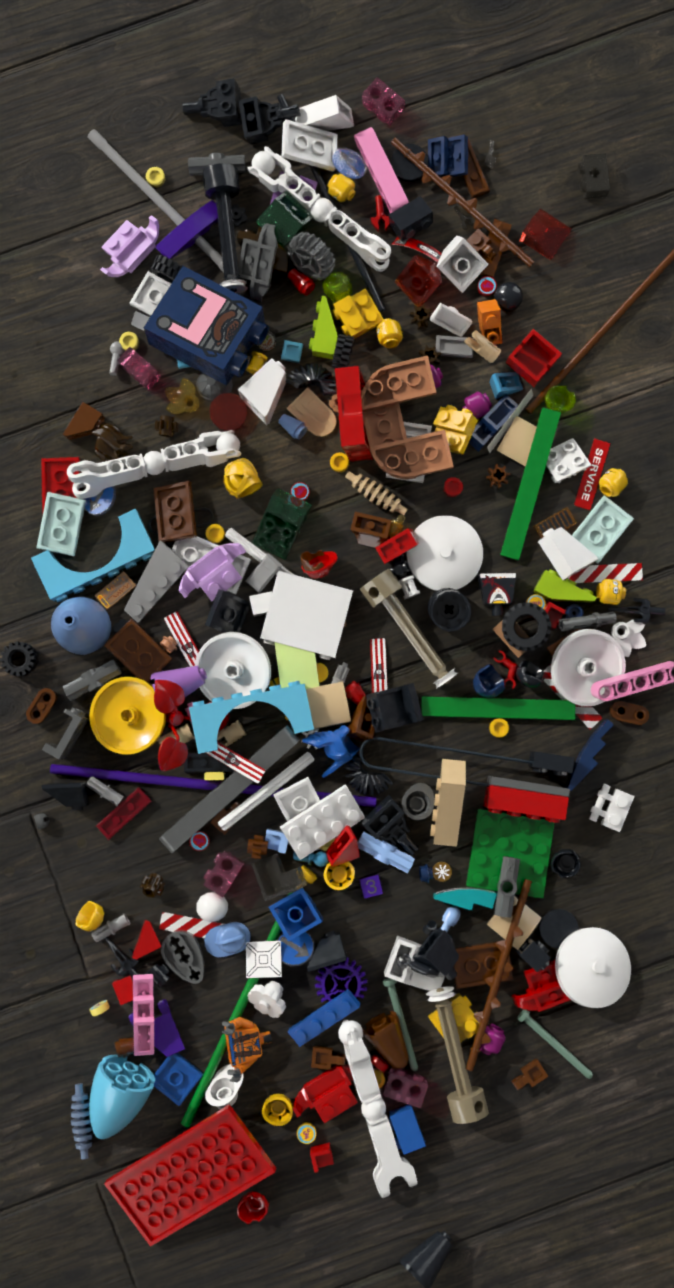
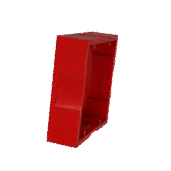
M359 366L335 368L341 447L351 462L371 460L373 456L363 420L361 398L366 381L362 376Z

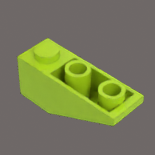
M322 296L321 302H317L316 313H319L318 320L314 319L312 331H315V336L310 339L309 349L312 350V356L333 359L338 336L327 298Z
M551 569L549 571L545 570L533 590V593L542 596L548 601L592 603L597 598L593 596L591 590L587 588L580 589L576 586L577 583L570 579L562 580L559 577L560 575Z

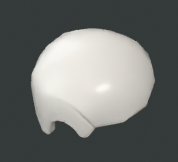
M209 892L200 896L196 911L200 918L205 921H219L225 917L228 911V902L222 894Z

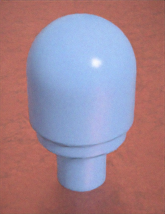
M451 906L446 909L442 919L444 921L441 927L442 930L448 932L451 926L454 927L457 924L461 915L457 907Z

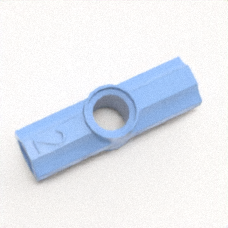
M364 831L357 842L359 849L407 874L415 858L407 853L398 850L396 846L384 840L375 839Z

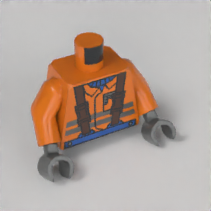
M242 1017L229 1022H222L225 1029L222 1033L226 1036L229 1062L232 1068L234 1067V1070L229 1069L227 1074L233 1075L230 1082L236 1083L241 1080L242 1074L262 1056L261 1045L272 1043L270 1031L259 1033L255 1023Z

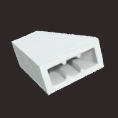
M337 95L301 107L299 111L301 116L295 117V122L325 131L354 126L352 109Z
M562 527L553 530V528L543 533L544 537L538 541L562 580L587 568L598 560L594 553Z

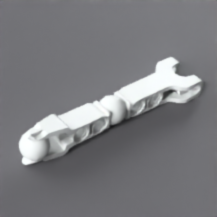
M264 147L265 151H259L254 155L252 166L247 167L248 171L258 177L259 181L269 190L283 193L302 209L308 210V213H311L315 221L324 223L326 227L329 226L332 233L354 249L376 271L382 272L388 268L391 248L384 240L369 233L345 213L337 210L330 200L320 198L319 193L316 194L311 186L293 173L290 162L275 154L269 147ZM276 164L285 173L280 175L278 179L273 180L268 175L273 172ZM294 184L297 188L290 189L289 186ZM305 196H310L312 200L305 201L303 198ZM339 219L342 223L336 225L332 221ZM349 231H354L356 235L349 236L347 233ZM376 261L385 263L383 265H378Z
M234 430L202 433L195 440L172 445L164 450L161 449V453L150 451L144 457L142 454H139V456L131 455L101 463L86 460L77 462L68 467L67 475L71 482L74 483V495L78 499H85L98 495L105 488L136 481L144 476L148 477L147 473L158 475L164 469H166V472H169L168 470L176 471L204 464L208 467H213L227 462L228 459L241 455L239 451L240 441L234 435ZM216 445L218 451L208 452L207 447ZM75 471H81V472H82V473L77 474V475L73 474ZM86 487L84 491H78L80 488Z
M344 1020L338 1032L339 1039L344 1044L345 1056L359 1099L362 1102V1114L366 1118L378 1159L377 1166L373 1171V1179L378 1193L382 1198L390 1195L389 1184L394 1177H404L409 1187L417 1185V1178L410 1162L399 1155L388 1117L385 1114L386 1105L380 1094L371 1058L362 1040L363 1029L356 1021Z

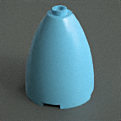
M118 1055L105 1056L99 1063L94 1075L89 1103L90 1122L97 1138L107 1139L120 1132L136 1117L144 1106L155 1083L153 1073L144 1064L140 1063L138 1066L127 1061L128 1057L123 1058L122 1056L118 1058Z

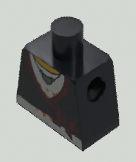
M479 573L478 582L483 606H492V616H503V605L512 604L516 573Z

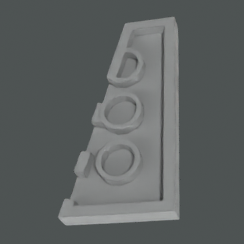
M162 540L159 541L124 609L138 623L189 567Z

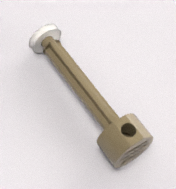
M388 568L361 587L360 591L373 608L383 603L433 673L432 675L438 677V680L433 683L436 685V688L443 684H448L451 678L458 673L454 669L447 672L446 665L394 593L400 590L402 585Z
M440 987L427 992L426 995L430 996L427 999L428 1001H437L435 1007L437 1008L456 1086V1091L447 1096L452 1120L456 1124L476 1122L489 1114L482 1087H471L451 1006L452 1002L448 999L455 996L456 993L452 992L454 987Z

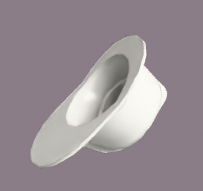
M231 1064L225 1065L218 1070L206 1091L207 1102L212 1106L218 1107L220 1110L229 1104L232 1106L236 1102L238 1090L243 1081L242 1074L239 1082H230L233 1075H228L227 1071L229 1069L234 1070Z

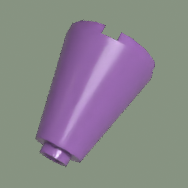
M197 665L151 674V680L155 678V680L172 681L181 686L185 697H187L205 684L207 674L204 668H200Z

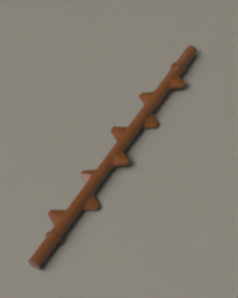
M396 137L391 141V144L405 158L407 157L423 172L422 182L424 184L430 181L435 182L449 195L447 202L449 206L458 203L475 218V230L485 227L501 241L499 249L501 253L511 250L514 256L520 258L528 267L534 264L535 261L523 252L521 247H518L502 233L504 225L502 221L492 224L476 210L478 201L476 198L466 201L450 186L452 178L450 175L440 177L424 163L426 153L422 151L414 154L411 149H408Z
M524 879L520 895L517 897V905L513 906V918L506 940L496 942V946L502 953L495 975L487 977L485 980L490 986V991L484 1010L473 1015L479 1022L473 1046L470 1048L471 1052L466 1065V1069L469 1071L474 1069L478 1053L481 1051V1044L491 1042V1038L485 1032L492 1009L501 1007V1003L496 996L503 973L513 971L514 968L508 962V957L514 938L523 936L524 933L518 925L525 903L528 901L526 899L532 883L528 879Z

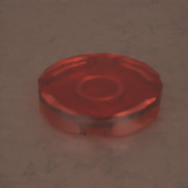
M223 393L217 396L212 401L209 409L213 424L224 431H235L240 428L247 417V407L243 399L232 393Z

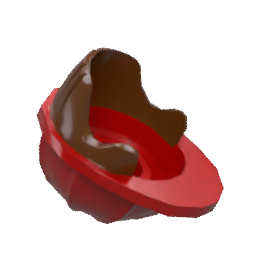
M318 550L317 553L305 551L301 554V568L304 573L313 579L323 578L329 574L332 566L337 562L338 556L333 551L323 552Z

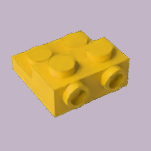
M366 288L351 297L348 295L333 304L332 314L336 320H340L342 323V332L344 335L354 337V339L377 327L384 320Z
M447 405L446 408L440 407L433 423L436 426L434 432L445 430L450 452L463 455L478 420L472 415L473 412L463 408L462 411H457L456 407Z
M458 993L450 1001L452 1002L451 1006L461 1043L466 1038L469 1039L477 1033L479 1022L473 1016L474 1012L470 1008L472 1005L466 995L462 997ZM435 1010L428 1017L444 1038L438 1012Z

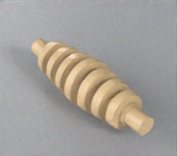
M350 471L346 474L345 478L353 483L352 487L354 489L359 486L358 492L360 494L365 490L363 496L366 499L370 494L372 495L369 500L371 503L377 498V506H381L384 502L383 509L387 510L390 506V512L394 513L396 511L402 515L406 514L408 509L401 505L399 498L395 501L393 493L389 497L387 496L390 490L386 488L383 493L381 492L384 485L380 483L375 488L377 482L373 480L371 484H368L370 478L366 477L362 480V474L354 475Z

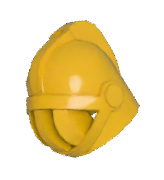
M246 458L232 461L224 469L225 488L236 499L258 491L263 485L255 467Z

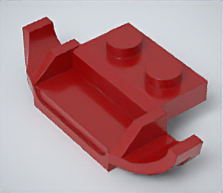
M555 960L550 961L543 971L539 970L536 972L533 968L523 971L529 989H526L527 993L524 995H511L517 1007L529 1011L538 1010V1012L571 1000L558 983Z
M349 1064L335 1065L331 1070L325 1071L304 1084L293 1104L292 1109L296 1116H301V1113L308 1107L311 1109L315 1107L322 1121L326 1123L357 1104L358 1101L349 1087L353 1080Z

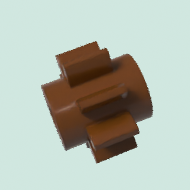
M496 464L494 470L488 469L491 475L487 476L486 480L491 481L490 487L497 485L498 489H500L502 483L508 484L505 478L509 477L510 473L505 472L506 466L499 468L498 464ZM496 473H498L499 476H502L500 480H498L497 477H494Z
M254 835V839H249L247 853L252 854L251 858L261 859V855H267L268 841H264V836Z

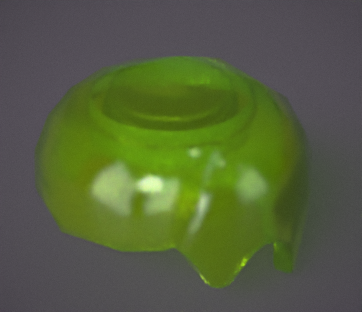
M332 272L323 281V291L326 296L336 303L348 295L351 296L353 292L352 283L346 274Z
M553 386L545 395L546 406L550 410L564 414L574 407L576 403L575 393L569 392L566 386Z

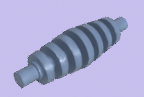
M83 1083L75 1084V1095H72V1101L76 1102L71 1104V1109L75 1110L71 1112V1117L74 1118L71 1120V1125L75 1126L72 1128V1132L77 1134L74 1136V1141L79 1142L75 1144L76 1149L80 1150L81 1159L84 1160L89 1158L88 1149L92 1147V1141H87L92 1139V1133H87L92 1131V1126L90 1125L89 1109H85L89 1107V1101H84L88 1099V1094L83 1092Z

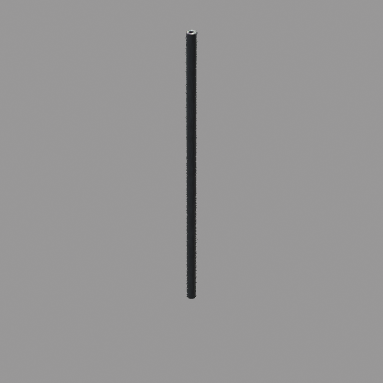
M283 94L277 96L281 108L289 106ZM295 118L287 119L295 122ZM309 165L324 198L330 200L333 206L337 208L333 197L328 193V187L319 168ZM335 219L337 225L342 223L341 220ZM347 245L380 313L385 311L384 304L361 256Z

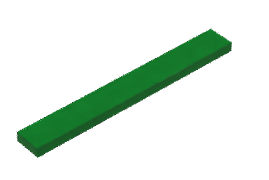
M542 408L500 553L501 556L515 560L520 558L561 412Z
M421 697L422 716L575 720V704L568 700Z

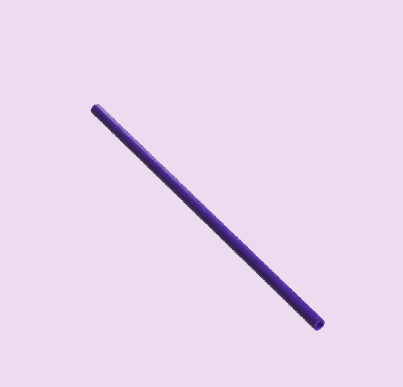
M51 764L50 766L51 774L214 790L222 783L221 781ZM249 785L241 793L253 795L263 786ZM279 788V789H278L277 791H275L273 794H275V793H277V792H279V791H281V790H283V789H285V788ZM316 791L320 800L331 794ZM352 795L358 806L376 807L375 797Z

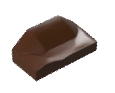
M355 512L350 530L355 534L358 544L375 548L383 541L388 540L393 521Z

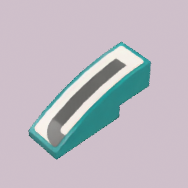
M453 888L433 894V898L468 910H472L474 903L493 909L497 893L481 888Z

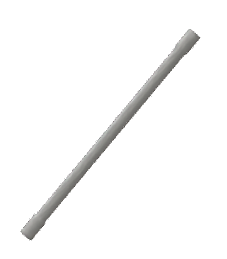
M95 129L90 131L88 138L177 226L185 220L107 143V140ZM202 236L197 238L195 243L224 273L222 256Z

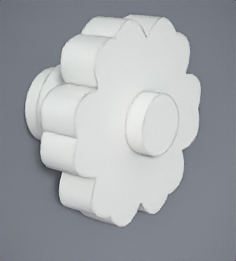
M270 981L265 987L263 985H254L248 993L249 1001L262 1014H268L272 1018H279L286 1009L285 1001L280 999L283 995V987L275 981Z

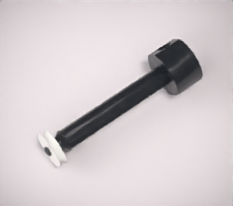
M213 164L204 168L203 182L205 196L216 200L224 270L223 278L226 280L219 285L239 294L247 290L245 286L247 283L245 280L239 279L231 198L239 195L240 191L238 169L232 164Z

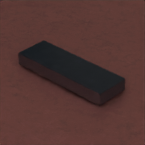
M188 753L187 759L184 762V772L235 771L207 753Z

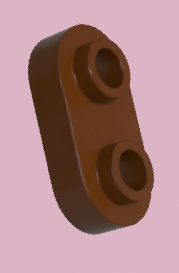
M44 688L37 693L26 711V717L29 722L40 724L45 721L57 701V694L54 690ZM47 694H49L51 697L50 701L48 702L45 701V696ZM36 711L40 712V717L38 718L34 715Z
M618 701L610 707V715L618 721L642 725L649 719L648 710L640 705ZM620 707L624 709L622 715L618 713V708ZM638 712L643 714L641 719L637 718Z

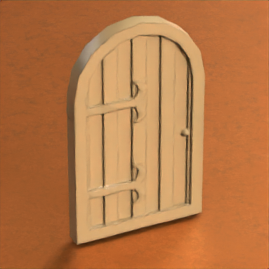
M308 387L287 407V410L297 420L304 422L307 430L315 436H327L335 429V414Z

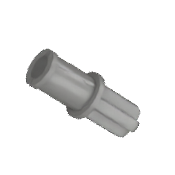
M91 777L86 783L87 787L101 795L100 798L107 799L115 806H118L124 797L110 788L109 784L106 786L94 777Z
M124 913L111 922L107 921V924L94 930L91 934L93 939L98 942L111 934L115 935L116 931L130 925V921Z

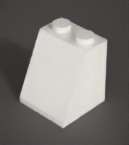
M272 358L238 389L241 400L266 426L271 421L286 384L285 367L281 362H275Z

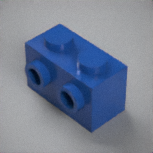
M411 1103L389 1111L390 1118L388 1120L391 1129L395 1130L397 1135L394 1139L398 1150L402 1149L403 1154H407L426 1146Z

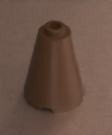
M389 1011L390 1015L381 1013L365 1024L367 1028L363 1029V1035L392 1068L402 1069L407 1065L409 1055L399 1018L394 1011Z

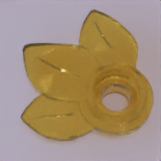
M183 378L180 388L169 387L165 389L166 396L171 402L166 407L167 411L177 415L184 411L192 413L198 409L199 399L195 395L196 389L191 381ZM193 401V405L187 406V402Z

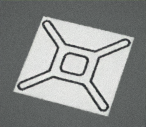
M281 941L246 942V978L282 977Z

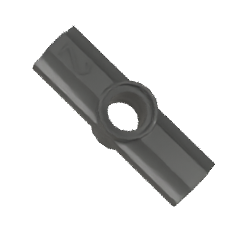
M212 153L208 157L188 158L189 175H203L204 168L219 163L232 164L237 167L238 173H246L245 155L225 156L222 153Z
M113 659L98 668H92L80 675L81 677L64 685L63 689L66 696L72 701L87 692L90 693L104 686V683L118 677L122 672L117 662Z
M503 856L500 879L497 884L498 892L494 915L507 918L512 917L514 897L517 891L519 858ZM505 882H511L512 888L508 892H504L502 889Z

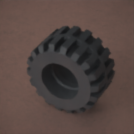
M530 602L519 603L506 612L502 621V632L510 646L521 651H533L543 646L548 640L551 633V622L546 611L537 604ZM523 615L534 617L538 623L537 633L531 638H522L515 631V622Z

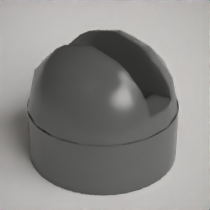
M44 813L34 815L39 830L46 828L50 820L44 822V818L48 817Z

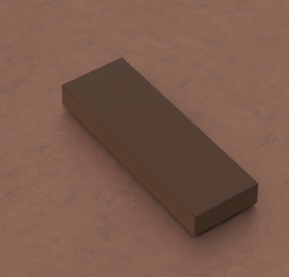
M468 139V175L462 176L473 199L489 193L490 189Z
M494 219L493 224L501 221ZM503 222L502 233L508 237L512 225ZM489 232L488 238L492 242L489 246L493 248L497 255L490 260L482 252L481 257L488 263V266L480 275L493 278L502 255L499 251L501 241Z

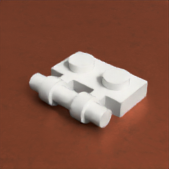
M603 784L602 789L598 791L596 804L591 808L592 813L589 819L597 822L600 815L603 817L601 825L620 832L634 796L615 789L613 795H610L608 792L611 786ZM605 800H609L607 810H601Z

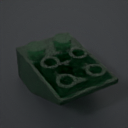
M278 488L272 494L252 544L286 560L312 505Z

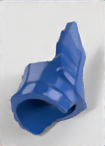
M342 725L333 732H315L302 739L303 743L317 748L324 747L325 754L335 761L322 774L323 778L350 761L360 750L346 736L350 730L345 725Z

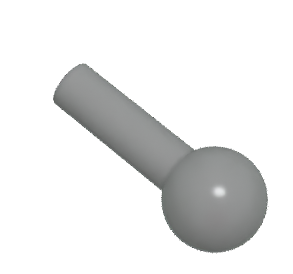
M119 341L113 342L110 346L113 356L109 374L112 376L117 375L120 356L125 352Z

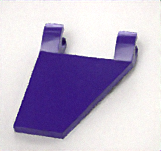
M166 999L158 1002L162 1016L154 1019V1046L168 1057L184 1050L185 1047L170 1012ZM132 1013V1014L129 1015V1019H130L131 1024L133 1025V1013Z

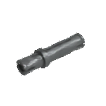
M596 612L589 616L560 619L559 628L561 631L586 627L599 628L601 625L615 624L617 618L614 612L602 614Z

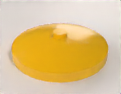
M121 677L106 683L96 693L90 707V725L97 740L108 750L118 754H136L147 750L160 738L165 727L166 714L159 712L155 708V691L150 683L139 678Z

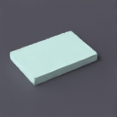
M47 492L37 548L75 556L86 500Z
M604 495L572 536L597 556L598 560L595 562L598 564L634 518Z

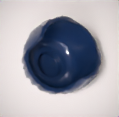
M492 664L481 668L473 680V687L476 693L487 698L498 696L506 688L502 676L495 670Z

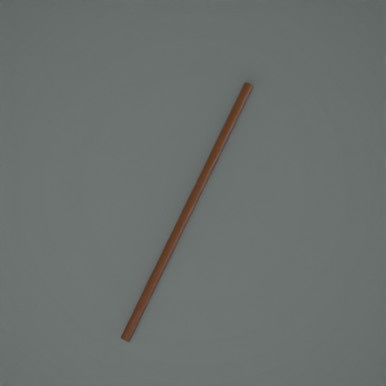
M674 249L525 409L529 414L544 401L674 260Z

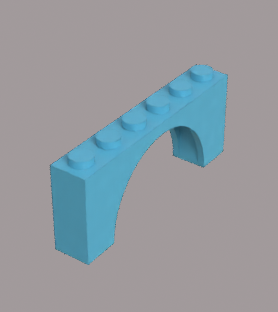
M136 509L118 517L122 530L120 547L115 557L101 569L86 573L71 571L62 566L49 550L31 558L50 600L63 601L68 598V594L73 592L74 594L80 593L85 590L84 587L87 585H97L106 576H109V578L114 577L120 573L119 570L125 567L130 569L137 565L136 562L142 559L143 561L151 559L155 547Z
M295 681L288 683L289 687L281 688V685L269 687L270 691L262 692V689L250 691L251 695L247 696L237 693L232 694L231 699L228 700L218 697L213 698L212 703L204 704V700L192 703L193 707H189L198 754L218 750L217 736L221 722L233 708L245 702L261 701L274 705L286 715L295 734L314 730L305 684Z

